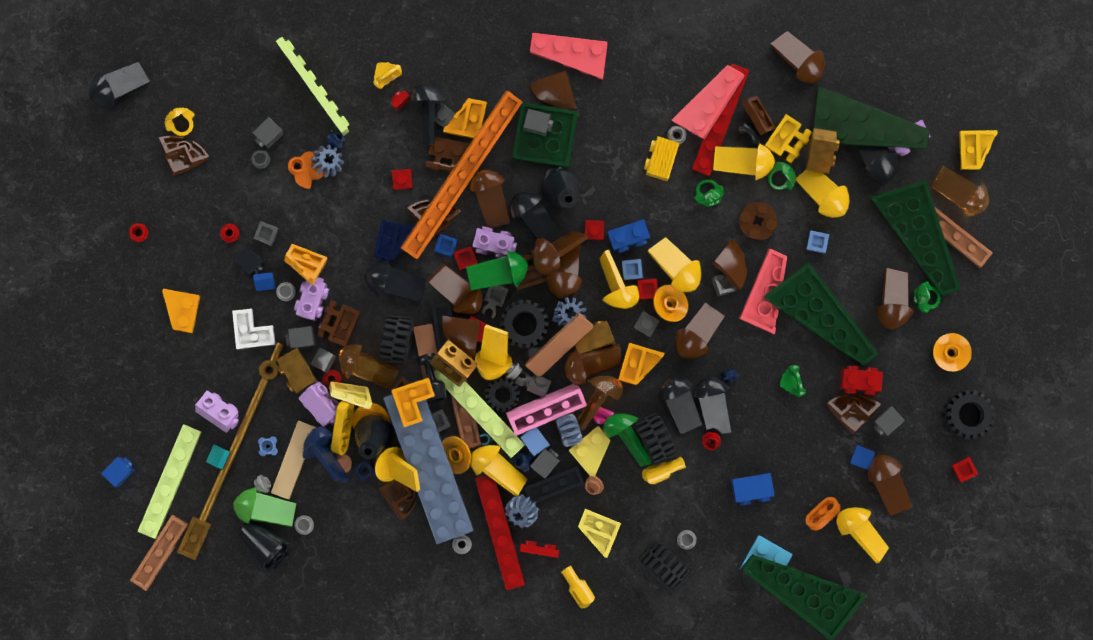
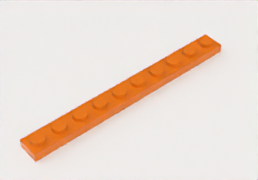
M505 91L401 246V249L413 258H419L523 103L512 93Z

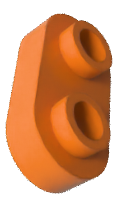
M827 497L806 516L805 521L808 527L814 531L822 529L839 513L841 508L839 502L834 497Z

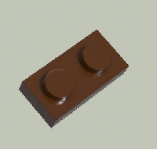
M758 95L742 102L746 113L752 119L760 135L769 133L776 128Z

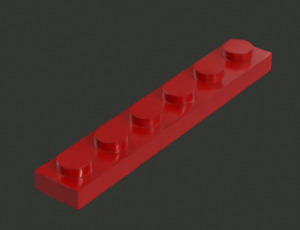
M731 64V67L740 71L745 76L705 140L702 141L692 171L709 177L714 166L715 146L721 147L749 73L748 69Z
M488 475L475 478L506 590L524 586V579L497 483Z

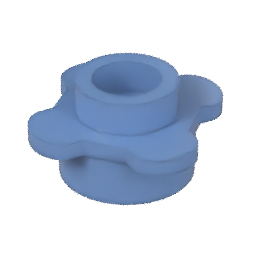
M274 436L266 439L261 437L258 440L260 444L259 454L261 456L266 454L276 455L278 453L276 448L277 438Z

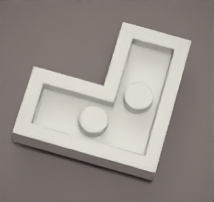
M253 309L232 311L236 349L275 345L274 326L254 327Z

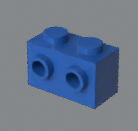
M644 219L607 232L613 252L618 251V253L629 250V247L636 245V247L643 246L650 239Z
M771 473L731 480L734 502H739L740 506L751 504V500L758 499L759 503L770 501V497L775 496Z

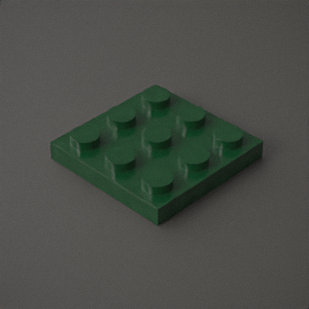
M522 103L512 159L569 168L578 111ZM528 109L550 114V120L553 121L551 132L547 131L546 136L524 131L523 127Z

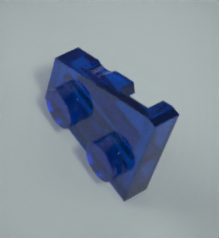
M382 220L374 258L393 262L402 251L401 246L414 227Z

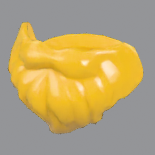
M389 62L377 63L373 81L374 85L382 89L390 81L401 76L402 70L400 65Z
M183 107L173 109L165 118L166 130L173 131L178 136L188 135L193 129L192 118L194 113L188 108ZM180 114L189 122V128L185 132L177 131L172 119Z

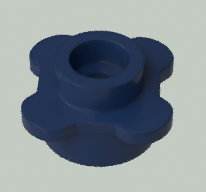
M332 128L330 130L331 133L326 138L327 143L332 148L337 147L341 149L346 138L341 132Z
M736 369L720 372V379L724 380L725 383L736 381V377L740 376L736 373Z
M518 453L514 459L516 469L528 472L532 463V454Z
M363 459L360 464L353 467V471L359 475L360 481L363 482L370 475L375 474V468L370 465L369 459Z

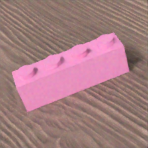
M571 384L545 395V398L540 397L505 413L515 435H519L583 408L587 404L580 387Z

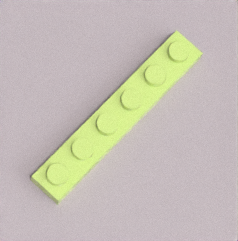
M283 37L279 38L276 41L278 46L343 136L350 131L347 126L350 124L344 116L339 117L336 112L339 109L333 101L329 102L326 99L327 92L322 85L319 87L314 81L317 78L311 70L306 71L304 68L306 63L300 55L296 57L293 53L295 48L289 39L285 41Z
M437 369L434 371L435 378L445 383V388L501 446L510 458L525 446L466 381L458 387Z
M183 424L137 532L157 539L201 436V431Z

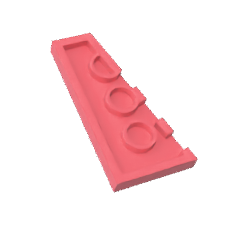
M532 33L530 53L603 80L607 42Z
M727 65L672 119V122L705 140L745 75Z
M768 249L739 317L740 320L771 334H775V324L779 310L762 297L784 280L787 256Z

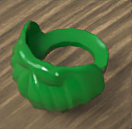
M776 162L773 169L769 172L768 182L773 189L783 190L787 188L791 190L796 183L795 171L791 165L785 162ZM782 170V173L788 180L784 185L777 186L773 183L772 176L775 172Z
M710 179L702 180L696 187L697 194L694 199L701 205L711 207L721 201L724 187ZM710 183L715 187V190L711 189L704 195L700 192V187L703 184Z
M928 281L921 283L913 292L914 305L924 313H928L930 309L936 308L940 303L939 291L932 287ZM929 290L934 291L937 297L933 305L928 304L930 299Z
M791 365L782 375L780 387L791 394L801 397L806 393V390L802 387L799 374L800 366Z

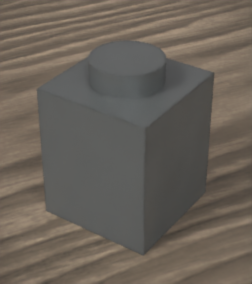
M528 109L523 127L524 131L546 136L547 131L551 132L553 121L550 120L551 115Z
M268 117L253 134L256 136L254 140L261 147L265 145L269 149L284 132Z
M312 326L288 329L289 334H286L287 346H290L291 349L316 347Z
M890 406L872 423L875 425L873 427L880 436H888L905 420Z
M551 448L548 451L544 449L530 467L545 479L559 463L557 459L559 455Z

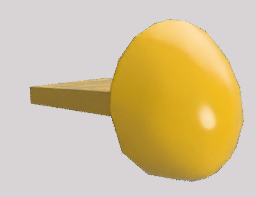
M760 143L758 148L715 146L713 168L715 171L756 175V180L766 176L775 164L771 151Z
M805 170L796 178V182L820 206L818 210L820 214L831 218L845 215L850 203L846 186L838 187L821 172Z
M666 237L648 250L652 258L673 280L671 285L674 289L681 292H692L697 289L701 280V266L698 260L691 261Z
M609 250L604 251L599 260L611 293L605 296L602 301L610 306L622 309L635 306L639 301L637 286L625 287Z
M489 325L484 327L481 350L476 354L475 362L478 363L476 366L477 370L484 379L494 380L509 370L512 365V358L507 353L508 332Z
M486 445L479 447L471 453L470 465L476 475L484 472L517 497L528 479L498 453L501 446Z
M388 447L382 450L375 463V473L378 479L383 482L395 479L412 490L419 491L418 472L414 467L405 462L403 450L398 447Z
M858 507L842 510L836 519L840 533L842 535L851 534L876 564L879 563L889 547L869 522L868 518L871 515V511Z

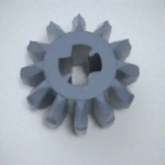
M329 144L326 146V149L320 146L319 151L315 150L313 152L315 157L311 158V162L315 164L312 166V169L318 168V175L324 172V177H328L329 173L331 176H335L336 172L341 171L340 165H343L344 161L340 159L342 153H336L337 147L331 150ZM324 159H329L331 161L330 164H328V162L325 163Z
M566 297V305L561 301L558 302L561 308H555L554 311L560 314L555 315L554 319H562L558 322L559 326L564 322L567 324L574 318V316L568 318V314L565 313L566 310L572 309L576 315L586 312V308L579 309L583 304L582 301L576 305V298H573L572 303H569V299Z
M566 414L556 419L558 432L564 446H574L582 442V434L575 415Z
M523 494L513 497L506 505L505 515L509 517L508 521H513L514 526L519 525L521 529L531 526L538 518L539 508L535 507L536 502H531L530 497L525 498Z

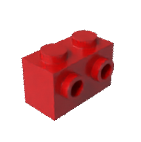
M847 366V369L841 370L840 389L845 390V393L857 394V391H864V395L876 396V393L881 392L883 372H878V368L867 367L866 371L858 370V366Z

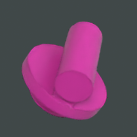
M596 405L592 417L597 424L604 425L606 419L613 415L614 412Z

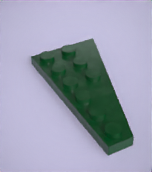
M818 86L814 128L837 132L836 139L840 140L839 145L928 150L929 129Z
M926 180L870 197L939 293L945 295L961 290Z
M809 262L762 297L861 366H864L878 355V352Z
M754 554L749 557L741 568L744 573L829 640L835 638L867 596L864 593Z

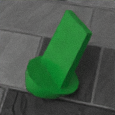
M507 251L508 256L467 266L466 270L471 290L514 283L516 287L525 278L528 271V263L520 254Z
M625 413L611 415L603 425L606 437L610 438L618 434L640 467L650 465L652 461L631 427L639 417Z

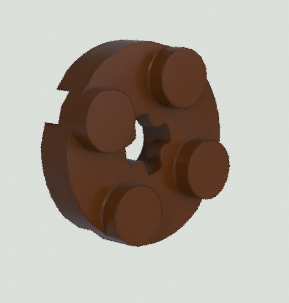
M764 202L751 203L740 214L739 228L745 237L752 240L762 241L769 238L777 227L775 211ZM754 217L763 219L761 222L762 226L759 227L758 224H753L755 221Z

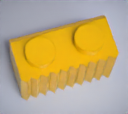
M657 136L656 141L652 140L649 151L653 153L651 159H646L644 169L647 170L646 175L668 181L679 142Z

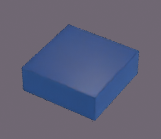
M440 234L434 252L452 258L458 239Z
M273 273L253 275L257 291L276 289Z
M856 445L850 464L868 470L875 452Z

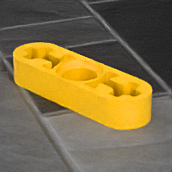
M343 400L338 404L331 443V451L339 455L345 454L348 449L354 414V404Z

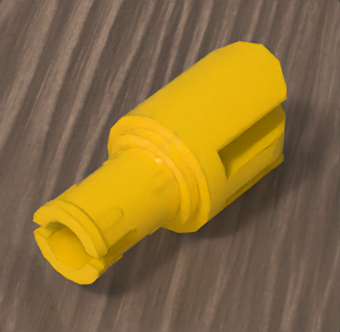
M679 457L668 463L663 462L657 466L654 464L643 470L642 477L650 484H657L669 479L671 473L686 468L685 462L682 457Z
M569 566L561 574H563L570 585L569 592L579 607L587 608L594 601L595 596L586 581L580 580L572 566Z

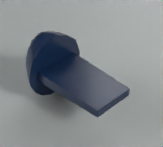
M324 426L312 429L303 444V458L309 459L316 456L334 481L347 482L349 477L329 448L332 443L333 434Z

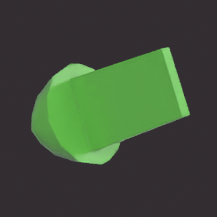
M254 487L242 492L235 499L233 507L239 519L247 524L250 520L292 527L297 503L257 493V488Z

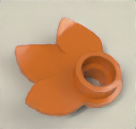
M312 151L305 152L301 157H294L288 162V170L292 175H295L296 183L306 189L311 188L312 180L320 179L324 176V172L320 175L317 174L318 168L312 169V166L315 164L311 162V158L315 157ZM300 164L301 168L296 170L294 166Z

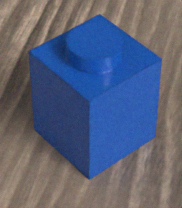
M117 457L101 474L114 487H120L135 470L132 468V462L126 457Z

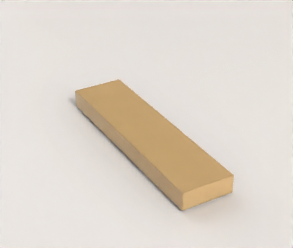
M301 421L297 422L272 488V494L290 500L305 460L302 456L304 441L308 433L316 428L315 426Z

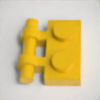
M786 114L765 144V147L779 157L784 151L787 152L789 155L785 161L792 164L794 159L799 157V152L803 146L807 145L810 141L809 137L812 132L806 129L803 134L800 133L798 130L802 124ZM795 137L798 141L792 148L788 144Z

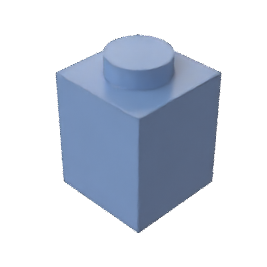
M537 427L522 433L523 436L520 437L533 456H536L549 446V443Z

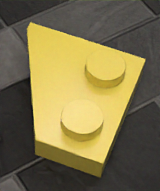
M330 381V396L366 409H371L372 400L368 387Z
M597 426L582 439V442L574 445L569 452L589 476H595L611 440Z
M585 509L578 527L601 554L607 558L621 523Z

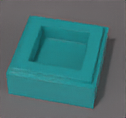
M213 445L206 462L223 469L230 451Z

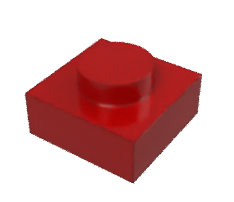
M405 90L402 93L399 91L392 97L393 101L390 103L398 111L411 97Z
M411 169L392 170L394 190L413 189Z
M585 220V234L588 237L586 240L604 241V221Z
M471 246L454 252L460 271L465 270L467 266L478 264Z
M657 279L638 280L639 300L654 299L655 292L658 290Z
M970 457L951 465L960 483L978 475Z

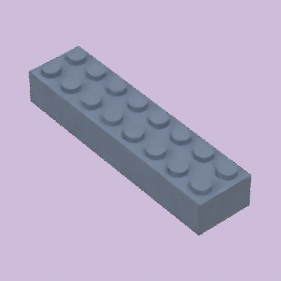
M393 394L384 397L405 459L418 472L420 490L417 492L436 544L472 532L471 520L427 400L417 402L423 421L404 427Z

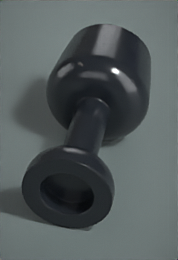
M435 353L417 357V362L425 367L427 378L430 379L435 394L434 397L426 399L428 403L440 402L447 398L445 383L442 380H436L433 367L430 364Z

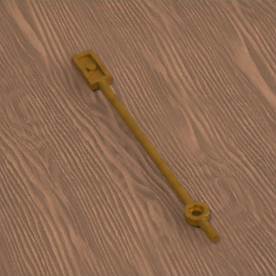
M277 342L270 360L264 361L260 365L259 373L262 378L231 445L223 469L218 474L199 519L192 517L177 553L196 560L212 525L207 523L206 520L269 380L275 379L279 374L276 363L284 348L283 344ZM268 367L273 368L271 374H268L266 371Z

